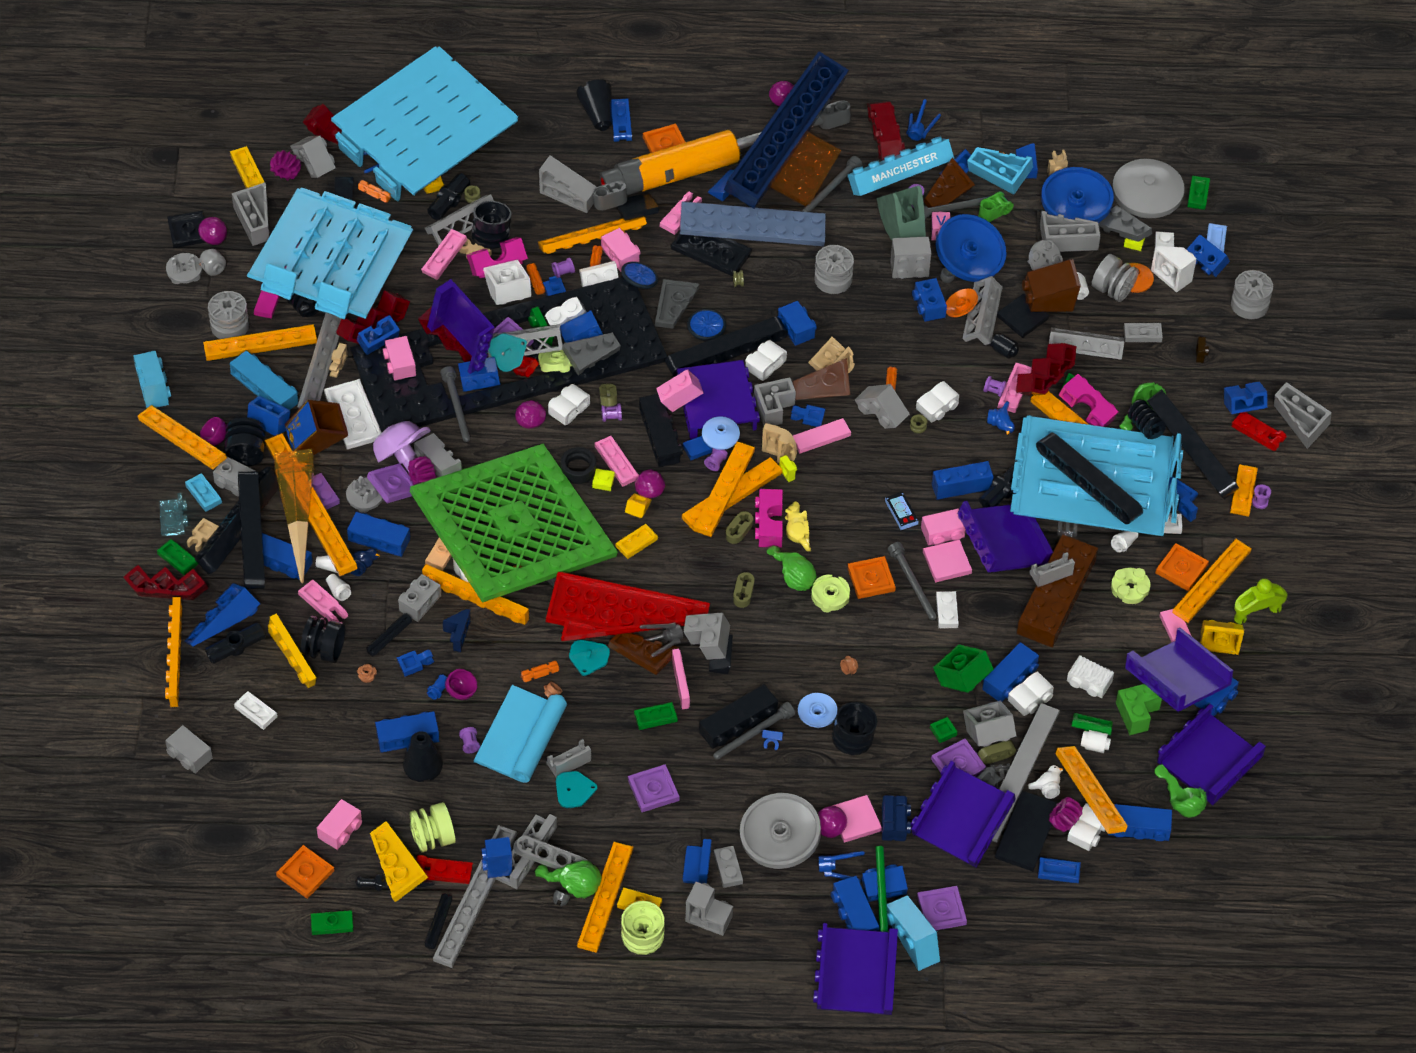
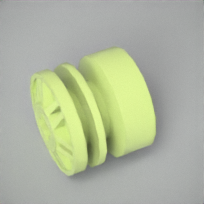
M444 802L431 805L430 816H427L425 810L421 808L419 810L420 819L415 810L410 812L411 832L421 853L427 852L426 842L431 850L435 849V839H438L442 847L455 843L453 825Z
M638 901L629 905L623 912L621 938L629 951L647 955L655 952L663 943L665 918L662 910L656 904L649 901Z

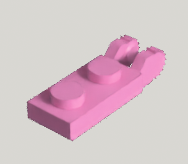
M689 191L684 195L683 199L660 222L661 228L674 235L680 230L682 201L689 202L693 197V193ZM698 196L693 202L701 203L702 198Z
M311 580L298 590V595L324 618L326 617L328 621L339 622L337 617L331 613L334 610L341 618L345 619L348 617V613L339 605V602L314 580Z

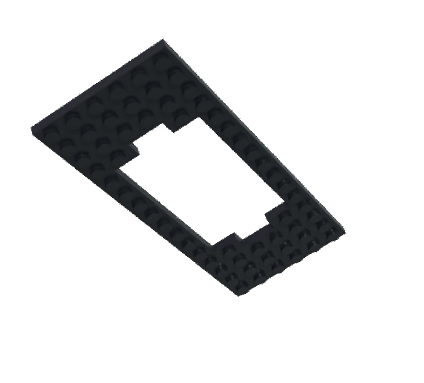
M623 277L482 313L496 328L507 317L516 324L529 321L531 309L539 307L543 317H545L546 313L552 308L561 307L568 299L577 297L583 304L586 312L592 311L603 335L613 332L621 346L618 352L605 360H599L595 363V366L586 368L580 375H577L572 366L570 371L565 373L553 371L459 396L463 414L467 415L562 390L571 384L577 386L664 363L667 358L666 352L638 287L631 285ZM424 329L399 334L397 338L407 336L416 368V376L394 380L392 373H388L387 363L389 361L384 359L382 351L385 345L366 355L360 345L350 347L351 355L381 433L388 427L403 421H410L421 427L456 417L452 399H448L442 382L427 386L421 367L433 364L429 347L442 344L438 335L426 334Z

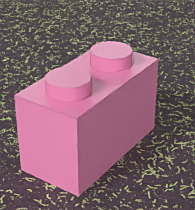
M620 228L601 237L602 250L611 261H615L620 272L624 264L639 262L640 250L638 246L634 245L629 235Z
M407 336L385 340V348L382 349L384 359L389 361L387 363L388 373H392L394 380L416 376L415 362Z
M688 369L656 388L661 402L672 412L703 394L699 379Z
M959 508L922 517L921 529L928 546L939 545L952 540L956 541L965 537L966 529L957 514Z
M341 799L317 827L318 838L338 850L341 845L347 843L351 833L354 830H358L361 826V811Z

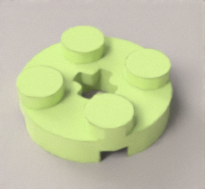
M563 350L539 353L538 355L541 371H560L562 373L570 371L572 365Z
M1141 568L1119 569L1115 572L1112 579L1111 590L1116 598L1118 596L1124 603H1140L1149 594L1150 580ZM1132 583L1134 584V588H1130V586H1126V584Z
M829 574L823 575L813 583L811 598L815 605L821 608L823 612L828 613L839 610L849 602L850 587L846 580L841 577L836 578ZM830 590L835 593L834 595H828L827 591Z

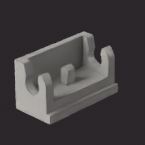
M1066 552L1061 559L1040 567H1037V564H1033L1029 573L1036 585L1040 587L1073 575L1075 562L1073 559L1068 560V552Z
M582 739L579 741L578 746L554 758L552 755L548 756L546 763L557 778L563 772H570L590 762L591 749L589 746L585 747L584 740Z

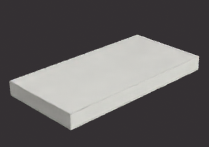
M360 379L324 389L328 402L340 404L348 436L343 439L346 449L374 442L381 434V430Z

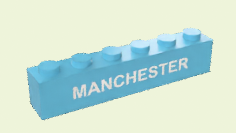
M936 137L931 139L932 142L928 144H917L915 149H904L897 156L889 155L884 157L885 160L881 162L873 161L868 164V167L853 169L852 173L847 174L853 195L861 196L949 162L952 157L954 159L949 139Z

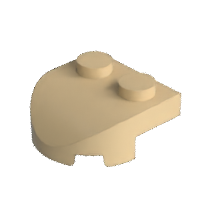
M833 337L808 362L818 371L847 358L848 374L855 365L853 363L854 354L848 346L845 349Z
M765 423L762 451L776 455L777 463H780V457L785 455L794 461L797 455V446L792 434L786 429Z

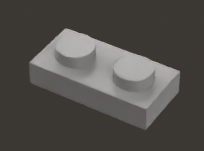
M1124 323L1125 342H1162L1161 323Z
M734 846L714 849L713 854L723 888L743 884Z

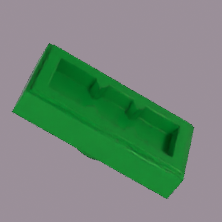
M172 539L157 550V554L183 575H186L198 565L195 558Z
M673 702L634 710L639 730L678 721Z
M1074 713L1072 727L1085 729L1088 732L1093 730L1111 735L1112 721Z
M352 910L311 914L312 935L353 932Z

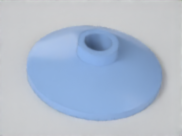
M714 417L708 420L702 428L704 442L713 449H729L739 440V427L733 420L727 417Z
M812 693L803 697L799 702L798 715L805 724L811 727H825L835 720L837 705L826 694Z

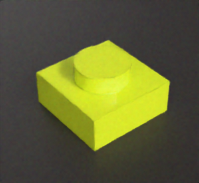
M1126 238L1124 247L1141 251L1145 238L1139 242Z
M787 455L780 457L779 466L782 468V474L788 482L795 480V473L797 471L795 463L790 461Z
M596 469L592 488L611 491L615 472Z

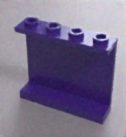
M450 279L436 288L427 327L432 332L444 325L472 356L468 373L471 374L474 371H480L485 366L495 327Z
M743 360L677 369V375L688 369L699 379L703 394L683 405L690 439L697 438L698 429H702L704 424L714 417H727L736 424L751 422L752 430L757 429V423L760 422L759 412L755 411V396H751V393H753L752 383L748 382L747 379L749 378L748 367L744 366Z
M964 501L957 514L988 573L1028 568L1033 564H1037V566L1048 564L1053 551L1035 517L1013 514L1014 512H1010L1011 505L971 509L969 503Z
M1182 628L1177 629L1176 641L1143 657H1140L1134 651L1127 653L1125 669L1147 685L1148 688L1177 712L1230 686L1232 682L1233 670Z
M1209 704L1205 709L1201 708L1196 714V718L1193 721L1189 720L1180 733L1176 732L1169 744H1164L1159 749L1157 763L1163 764L1171 774L1189 788L1201 787L1206 792L1207 801L1214 805L1263 757L1266 746L1260 741L1254 747L1212 716L1213 706Z
M950 761L949 765L943 767L940 774L942 777L939 782L933 784L930 791L932 793L931 796L922 803L920 815L914 817L911 823V830L913 835L977 868L1015 802V794L1009 790L1005 793L957 768L955 762Z
M823 923V929L818 930V942H822L821 950L817 949L816 962H820V970L815 971V982H819L818 990H814L813 1003H817V1009L892 1015L898 929L890 928L889 932L828 928L827 923Z

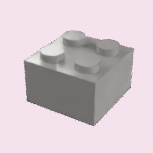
M929 237L892 238L890 259L892 278L929 277L931 261Z
M1001 700L963 711L967 733L978 746H989L994 742L1008 741L1016 736L1013 714Z

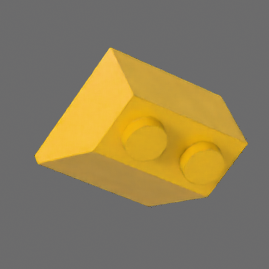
M1203 620L1200 644L1211 652L1239 655L1244 635L1243 625L1232 622L1224 623L1215 620Z

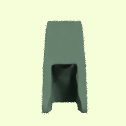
M920 185L877 198L879 213L891 240L892 238L926 237L923 194Z

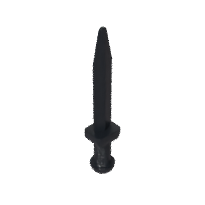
M377 874L376 878H362V876H359L355 880L358 888H361V886H375L377 891H381L382 887H389L386 879L382 878V874ZM424 880L415 888L433 886L435 883Z

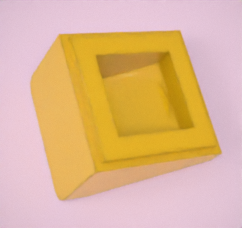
M633 494L627 500L625 512L642 518L651 503V499Z

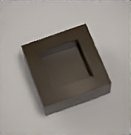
M1198 336L1196 362L1204 363L1205 356L1209 354V345H1206V337Z

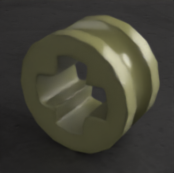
M473 185L466 187L464 191L465 200L468 203H472L481 198L480 189Z
M740 270V272L733 271L734 287H737V285L744 286L743 270Z
M920 414L914 415L910 420V429L914 433H923L927 428V419Z

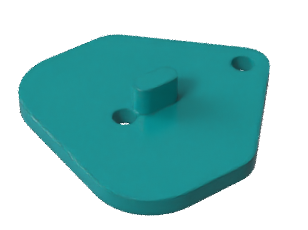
M501 333L492 338L489 352L492 357H495L498 368L508 372L519 367L523 360L527 341L506 333Z
M577 640L571 646L569 659L581 675L587 676L607 665L610 650L605 644Z
M578 771L563 772L556 778L558 802L564 808L581 807L597 791V784Z

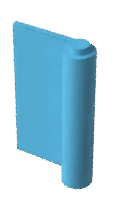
M512 685L474 762L517 781L529 782L567 706L564 697L555 694L549 696L547 700Z

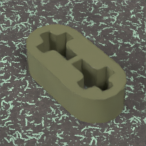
M614 384L601 385L599 387L600 404L603 406L616 405V386Z
M746 511L740 512L726 529V540L729 543H739L752 528L753 516L751 513Z
M743 572L737 577L733 602L737 607H747L751 602L754 589V576L751 573ZM748 580L746 587L743 586V582ZM744 593L745 597L743 600H740L741 594Z
M1011 740L1003 741L981 749L978 752V756L987 765L1013 756L1016 753V748Z

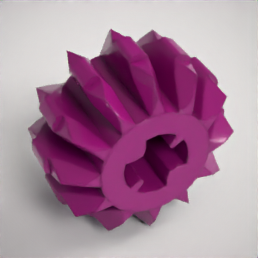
M284 150L281 152L277 151L270 161V171L275 172L274 176H280L281 179H294L300 172L301 160L296 158V155H292L290 151L288 153Z
M426 456L417 457L409 461L408 470L410 481L413 482V485L437 478L434 465Z
M1066 797L1053 808L1049 821L1056 829L1062 832L1070 830L1079 821L1083 813V807L1076 800Z

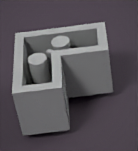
M308 136L290 146L296 158L300 159V162L305 163L311 178H318L335 169L334 158L328 153L326 149L327 143L321 136Z
M790 377L754 385L756 407L763 425L765 423L770 425L782 424L783 408L795 405L796 391Z
M891 384L868 386L855 399L859 410L864 415L876 414L879 423L884 429L896 428L909 415V412Z
M723 613L687 615L684 634L691 645L700 644V649L707 660L726 658L730 624Z
M695 882L686 900L685 922L723 936L733 917V906L726 901L714 899L715 889L710 885Z

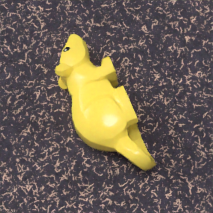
M794 502L785 510L787 512L785 519L788 520L786 535L791 541L800 543L807 552H810L807 512L803 511L800 513L799 503Z

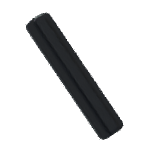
M404 613L366 648L367 653L373 657L412 622L411 616Z
M444 893L441 895L425 940L426 948L435 949L452 903V896L450 894Z

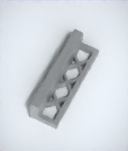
M485 195L425 227L427 234H433L439 246L443 240H441L437 231L445 229L449 233L456 221L463 222L462 230L458 232L464 234L470 231L473 223L468 221L470 213H474V208L479 203L494 201L492 195Z
M992 276L974 282L973 290L978 294V302L981 298L982 300L967 315L962 338L965 342L978 338L984 345L991 343L1002 292V286Z
M560 324L503 332L523 338L527 341V344L533 339L541 343L538 349L526 346L528 350H525L524 356L559 351L563 347ZM501 333L493 334V338ZM557 336L559 346L551 347L545 343L549 337Z
M1051 327L1049 344L1066 343L1077 346L1076 353L1122 360L1124 338Z
M549 814L547 819L535 815L522 836H529L547 843L557 828V817ZM538 822L542 824V826L539 829V831L535 833L534 827ZM522 842L520 845H522V849L525 850L526 848L524 842ZM543 848L538 849V855H540ZM513 849V871L510 879L502 876L496 877V880L518 889L535 861L521 857L520 861L515 864L514 858L518 854Z

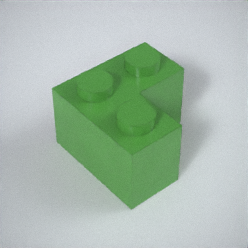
M1145 684L1118 690L1116 705L1129 735L1148 731L1151 720L1149 712L1160 710L1162 698Z

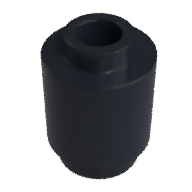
M996 334L990 344L994 351L1008 359L1015 357L1019 351L1018 343L1004 334Z

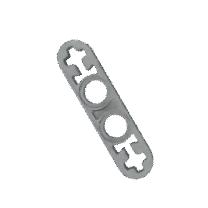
M529 836L519 837L513 847L519 856L554 869L565 867V865L571 863V860H573L572 863L587 860L584 857ZM522 842H524L525 846L527 847L525 850H523L522 845H520ZM539 848H543L546 850V858H542L538 855ZM557 856H563L566 859V864L560 865L556 860Z

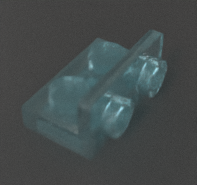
M178 493V499L159 501L161 535L185 534V527L188 526L187 515H184V511H187L186 499H182V493Z

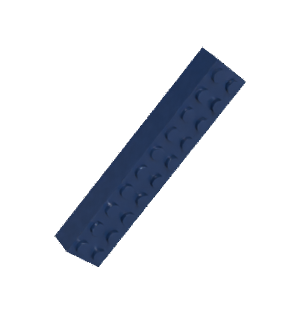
M819 51L731 174L724 190L755 209L845 81L849 70Z

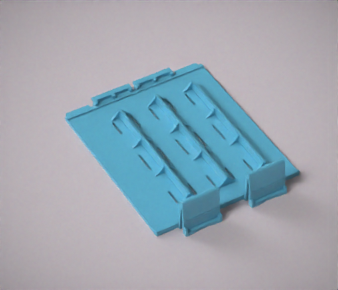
M435 46L331 118V121L342 130L341 133L335 134L339 149L359 167L363 165L364 151L379 164V168L377 166L373 168L376 183L389 192L397 202L400 200L401 185L412 195H415L518 121V116L479 83L458 62H452L453 58L440 46L438 48Z
M302 187L300 189L297 188L248 272L247 277L263 282L261 290L279 295L288 300H291L293 294H297L317 301L315 305L316 310L330 313L342 319H345L348 313L366 319L413 229L411 228L412 226L402 222L390 221L391 214L359 203L357 209H355V201L324 191L321 197L319 193Z
M1030 415L1027 418L1023 417L1022 431L1018 435L1015 457L1017 462L1014 464L1011 490L1016 494L1012 496L1010 512H1014L1013 514L1163 536L1165 522L1168 521L1171 506L1173 507L1171 523H1176L1177 520L1176 510L1179 500L1177 478L1181 479V463L1183 460L1181 434L1178 433L1176 435L1173 446L1174 436L1161 435L1156 439H1147L1141 432L1032 417ZM1051 432L1057 434L1138 501L1143 508V514L1130 524H1124L1038 452L1036 443ZM1177 461L1176 478H1172L1171 485L1169 488V478L1173 475L1174 467Z

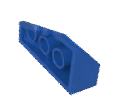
M232 583L217 599L216 603L218 605L216 608L206 613V621L199 623L185 640L186 644L195 646L246 619L248 616H252L257 611L260 603L245 587Z

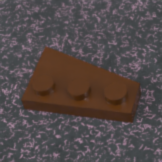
M952 157L923 202L928 208L950 204L973 188L975 184Z
M847 358L792 381L796 391L795 400L849 396Z
M632 633L616 634L609 641L608 645L611 649L655 675L672 660V650L679 649L677 646H672V648L670 647L657 656L652 657V653L664 646L662 642L655 640L653 643L644 640L642 636Z

